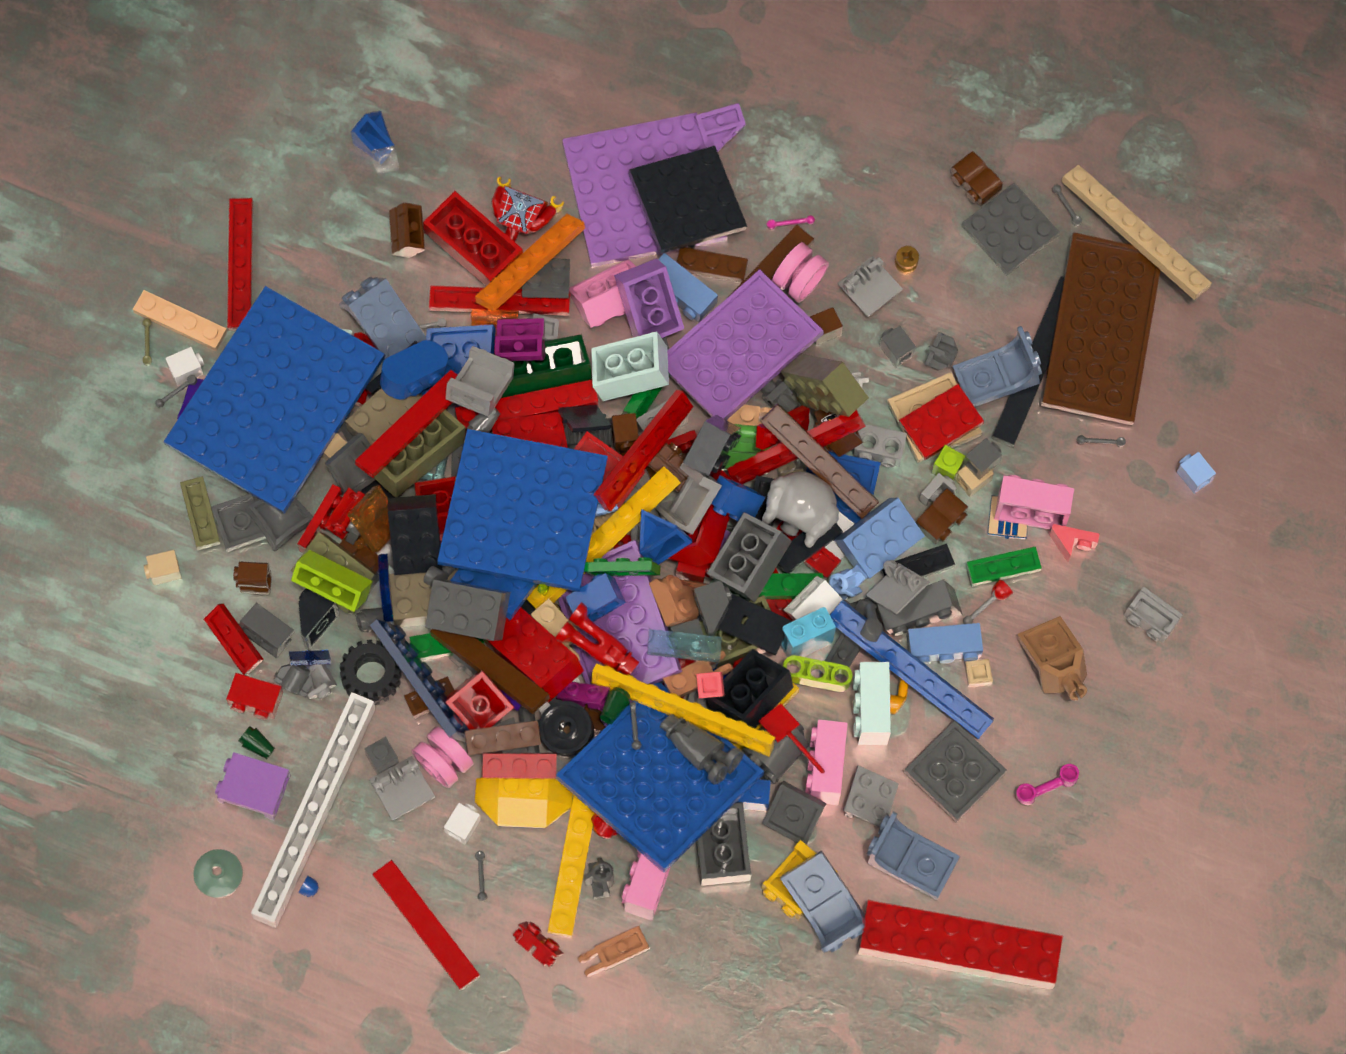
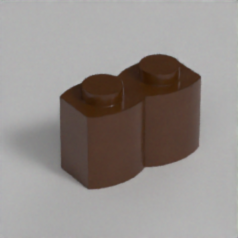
M973 151L951 168L952 181L956 186H962L967 191L966 195L973 203L977 202L982 206L1002 190L1003 183L1000 178Z
M947 488L917 519L916 524L922 533L934 544H937L940 540L945 542L952 534L950 529L955 524L960 526L968 517V514H966L968 506Z
M239 561V565L234 567L233 579L236 581V588H240V593L270 595L272 573L269 563Z

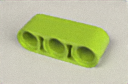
M795 655L787 657L783 663L785 668L790 665L799 667V672L790 673L792 682L796 684L836 692L846 691L851 685L852 671L848 666ZM818 669L824 675L820 678H815L811 675V672ZM843 674L847 677V681L843 683L837 682L835 676Z

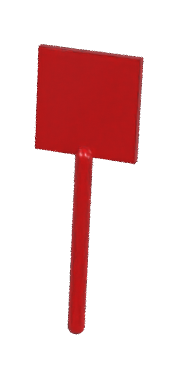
M781 703L759 720V723L765 730L775 737L777 743L788 736L819 772L825 773L822 766L791 733L800 724Z

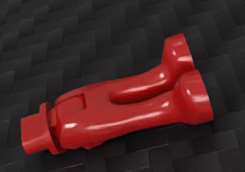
M581 602L554 639L561 643L571 642L586 651L601 664L609 666L617 672L620 671L625 675H630L639 661L631 656V651L627 653L628 649L618 639L589 619L587 616L588 607ZM573 625L579 627L580 629L591 635L593 638H595L598 641V644H595L589 639H587L578 630H576L573 627Z

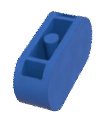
M423 340L385 358L380 376L382 390L395 399H406L410 396L418 395L426 388L434 386L445 376L448 362L446 350L436 342Z

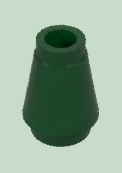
M614 687L613 690L609 691L600 719L607 724H613L630 704V694L619 687Z
M251 726L246 729L238 740L242 744L241 747L264 757L266 760L275 750V747L272 746L257 728L254 729Z

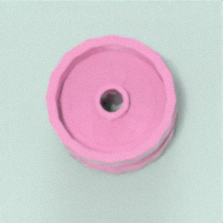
M803 242L798 244L785 257L772 279V282L781 290L789 288L788 295L798 303L803 301L815 289L829 266V262L822 256L816 255L812 257L813 250Z
M435 727L427 735L429 744L419 742L411 751L416 760L434 779L446 788H450L458 780L456 771L465 773L473 765V761L454 739L449 738L444 730Z

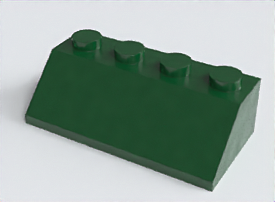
M582 334L545 341L546 351L544 360L511 361L514 363L513 379L501 398L592 380L591 365Z

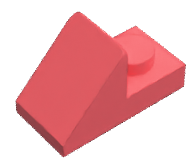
M1057 524L1052 525L1049 534L1068 562L1073 545L1077 546L1080 550H1095L1099 540V533Z

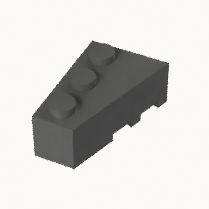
M944 579L927 585L897 615L877 604L885 630L890 635L894 634V636L903 635L908 632V629L924 627L963 615L955 589Z

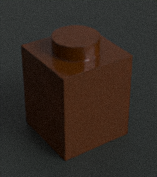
M834 307L810 316L824 332L815 341L816 346L842 335L843 325Z

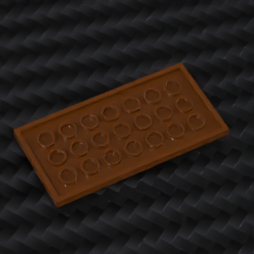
M1073 232L1041 406L1133 426L1160 276V269L1133 245Z

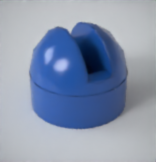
M307 876L298 893L306 897H312L318 892L319 885L315 879Z

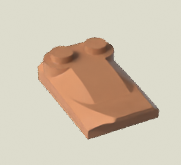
M667 575L662 579H655L649 583L666 627L698 618L700 613L693 596L694 588L707 585L706 583L680 580L673 575Z

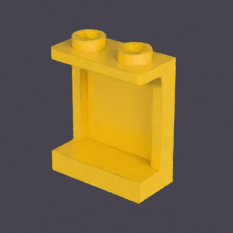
M801 840L770 878L762 883L761 888L764 890L762 892L768 900L771 902L777 901L782 906L781 910L788 917H795L798 920L804 913L780 878L788 871L817 854Z

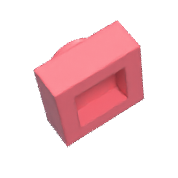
M722 671L696 674L699 698L725 696Z

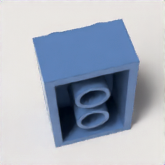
M888 498L863 519L838 536L835 541L852 566L858 565L867 575V578H871L883 569L886 561L895 560L925 536L900 499Z

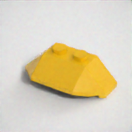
M476 778L475 804L497 826L547 828L572 807L573 793L557 779Z

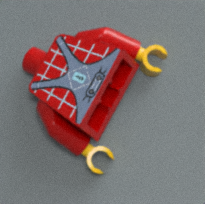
M502 177L497 178L498 187H496L491 199L493 213L497 218V223L507 226L505 234L515 243L519 232L530 235L532 232L539 231L551 221L556 213L561 212L563 209L564 201L560 205L554 204L556 196L551 198L548 205L549 202L511 188L510 178L506 184H502Z

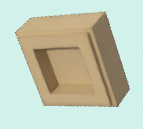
M989 659L965 662L968 687L993 683Z

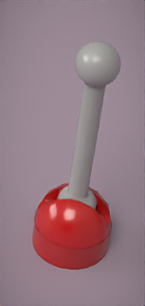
M1000 579L992 588L993 596L972 615L966 616L963 619L964 624H972L973 619L994 600L1009 598L1013 594L1011 588Z

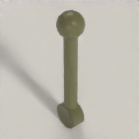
M146 318L142 322L145 327V356L142 361L144 365L148 366L152 363L149 342V327L152 322Z

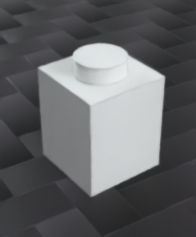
M192 347L165 358L177 386L185 383L190 375H194L196 378L203 375L201 367L204 366V362L199 352L195 354Z
M458 803L444 826L445 834L466 845L481 821L478 810L470 804L466 803L464 806Z

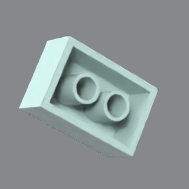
M658 332L591 348L593 388L602 401L669 385L667 345Z
M860 662L859 669L854 670L853 691H857L855 699H853V714H858V717H855L853 735L858 737V745H887L891 733L889 662Z

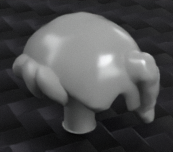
M798 471L780 476L771 482L767 496L766 512L763 514L762 522L770 524L775 518L784 521L780 527L789 536H797L799 529L806 533L804 541L806 547L811 548L817 539L829 531L839 520V509L837 508L835 494L829 484L808 472Z

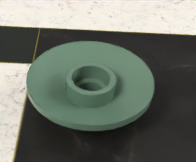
M211 850L203 854L196 862L193 873L194 881L203 894L213 898L226 897L239 887L243 877L242 865L239 859L227 850ZM221 868L222 872L220 875H214L213 870Z

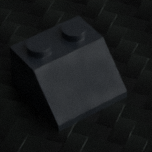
M306 588L300 594L298 604L301 635L304 646L309 651L339 616L337 603Z

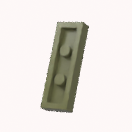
M203 476L180 482L197 550L220 545Z

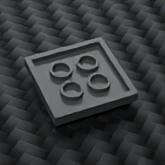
M1015 183L962 222L963 229L1006 276L1058 237L1060 233Z
M955 720L904 770V773L955 822L1007 772V769Z

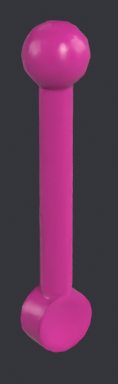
M809 215L807 218L775 222L774 220H769L767 228L773 230L776 226L800 223L813 224L815 218Z

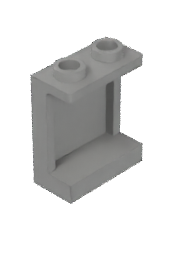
M472 346L469 351V358L456 379L450 378L447 383L446 400L489 417L513 379L514 363L506 358H501L486 350Z
M682 463L680 468L689 477L669 509L660 505L656 509L662 514V519L677 525L683 532L686 531L693 535L722 485L712 476L708 477Z

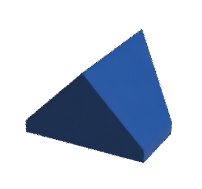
M381 110L364 114L351 130L353 145L378 162H382L395 146L389 136Z
M641 509L639 550L643 557L652 558L653 562L659 565L692 543V539L677 525Z

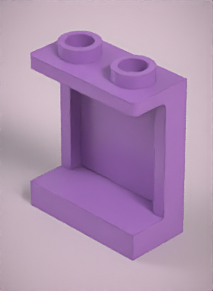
M233 752L231 759L227 758L223 772H226L224 779L218 782L215 790L219 803L224 804L227 802L262 813L265 818L275 820L291 776L289 769Z

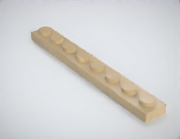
M1080 165L1063 176L1062 183L1191 298L1195 300L1210 288L1212 282Z

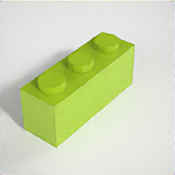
M308 550L297 561L291 581L353 612L367 600L373 582L311 550Z

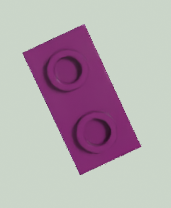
M571 682L558 694L557 699L572 701L582 707H585L587 703L588 708L602 711L610 687Z

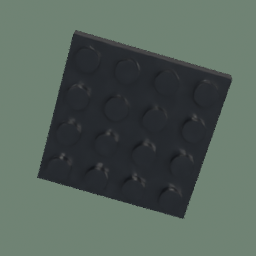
M715 145L629 169L628 174L660 254L746 230V221Z

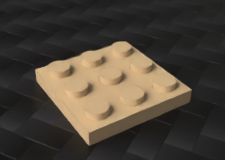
M948 373L888 399L887 403L902 432L905 433L899 424L901 418L957 385L952 373ZM978 427L949 445V447L954 448L980 437L982 434L980 428ZM906 436V441L917 463L924 461L912 441Z

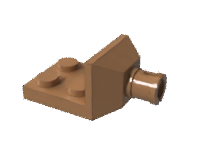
M1061 616L1017 634L1018 641L1039 671L1043 693H1062L1067 691L1070 699L1074 701L1078 700L1074 693L1075 691L1080 698L1086 695L1087 688L1083 684L1087 676L1084 650Z

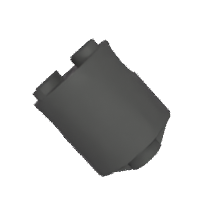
M800 724L791 733L807 749L809 744L804 737V728ZM761 726L759 729L766 731L763 726ZM788 736L779 743L774 741V748L770 757L747 747L741 749L749 759L764 770V775L760 780L767 779L772 784L778 782L803 753Z

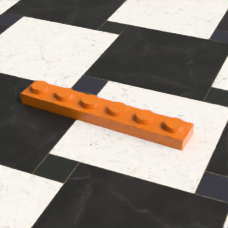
M565 214L475 296L476 302L495 311L585 229L584 221Z

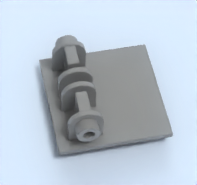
M871 256L838 283L841 289L867 317L903 290L882 267L884 262L880 257L875 259Z
M888 560L883 565L887 575L866 594V597L897 615L930 582L900 563L897 564L894 560Z
M412 756L369 779L392 821L435 798L419 769L418 763Z
M858 765L843 809L845 811L844 815L849 818L856 816L880 827L885 816L890 814L899 783Z

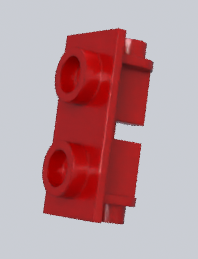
M348 488L323 527L343 540L348 532L346 531L353 518L356 519L360 514L358 511L364 502L367 501L364 499L366 495L360 491L356 493L351 488Z
M526 921L519 924L520 928L513 934L516 938L515 941L526 951H530L533 946L537 947L532 956L544 966L551 967L556 962V959L553 957L556 958L563 955V952L559 949V944L553 939H547L540 933L541 929L533 922L528 923Z

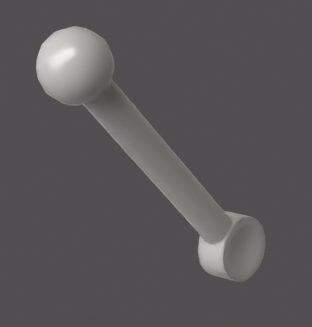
M440 318L437 322L420 324L418 326L420 329L437 326L443 328L446 327L447 321L444 318Z

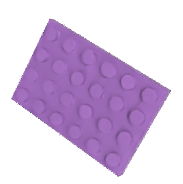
M759 270L667 351L668 373L711 417L718 415L727 420L774 379L789 363L819 339L824 332Z
M633 540L607 552L602 558L607 559L608 562H616V558H628L630 561H638V558L643 556L640 554L639 542ZM585 573L581 586L590 583L593 576ZM611 576L615 578L626 603L593 623L618 639L628 649L627 653L631 651V656L639 661L630 675L638 681L654 685L663 681L665 677L681 673L682 669L668 628L665 625L649 585L652 581L651 577ZM567 590L558 599L561 610L568 620L573 613L565 597L571 594L572 590ZM573 625L587 639L598 644L595 638ZM573 644L574 650H576L581 659L580 663L584 669L582 674L585 683L595 685L592 683V670L596 663L602 666L605 665Z

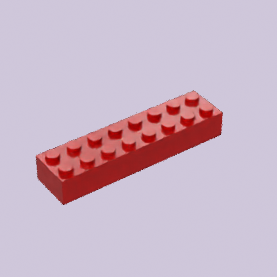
M868 900L865 927L863 928L864 932L861 934L858 954L1046 989H1053L1056 984L1063 940L1061 935Z

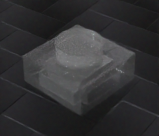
M394 146L372 150L377 175L399 170Z

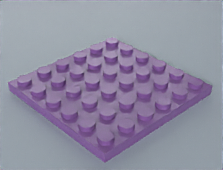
M697 113L562 139L580 220L584 221L585 224L583 234L591 267L660 254L628 172L631 168L704 149L705 145L695 119ZM727 235L698 243L695 247L726 241Z

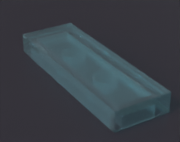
M649 629L647 655L719 663L722 637Z

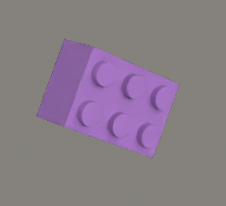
M657 258L614 275L633 337L658 332L661 338L684 329L667 268Z

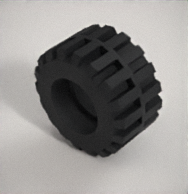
M371 639L367 640V644H362V641L357 642L356 648L353 646L348 648L349 653H344L342 657L343 662H340V676L347 694L350 696L351 692L374 701L375 705L380 704L379 701L382 699L385 702L388 701L390 694L394 696L397 692L396 688L400 687L402 672L388 650L383 646V643L377 640L375 644ZM368 662L381 664L385 668L383 677L374 683H365L357 678V671L363 664Z

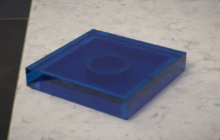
M379 554V584L383 619L385 622L393 621L388 554Z

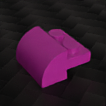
M544 318L497 320V336H495L496 356L506 358L509 361H538L545 359Z

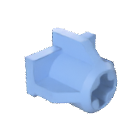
M856 565L853 569H845L833 574L829 579V585L843 600H846L849 596L854 597L863 592L859 586L865 581L867 575Z

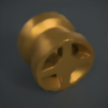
M912 246L901 247L896 253V269L903 274L914 272L919 261L918 251Z

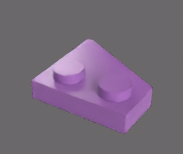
M739 103L695 115L705 148L715 145L717 152L746 125Z

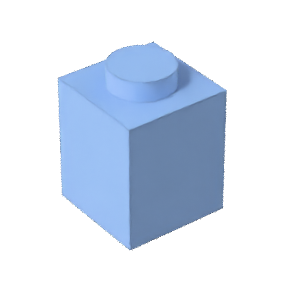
M1199 452L1193 456L1188 454L1181 459L1177 470L1178 475L1194 494L1212 482L1216 475V472Z

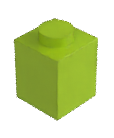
M945 445L934 463L932 474L937 476L940 473L942 476L946 475L954 481L957 472L963 467L965 455Z

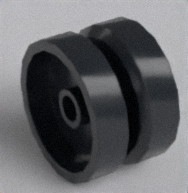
M560 701L554 703L543 712L539 720V733L542 742L552 753H556L561 758H574L594 739L595 727L592 718L581 705L575 702ZM570 727L571 731L566 734L563 731L564 728Z

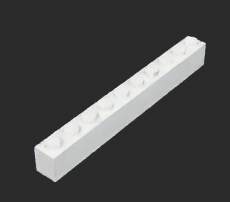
M351 692L251 912L254 920L277 928L376 709L374 701Z

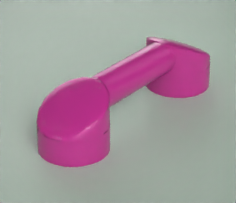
M1066 764L1061 768L1059 777L1035 788L1031 784H1021L1017 788L1016 797L1020 803L1031 805L1035 802V798L1060 786L1071 787L1076 784L1079 779V769L1073 764Z

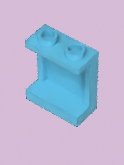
M822 607L784 625L782 630L786 637L782 642L781 648L786 657L792 655L805 657L832 644L836 626L827 609Z

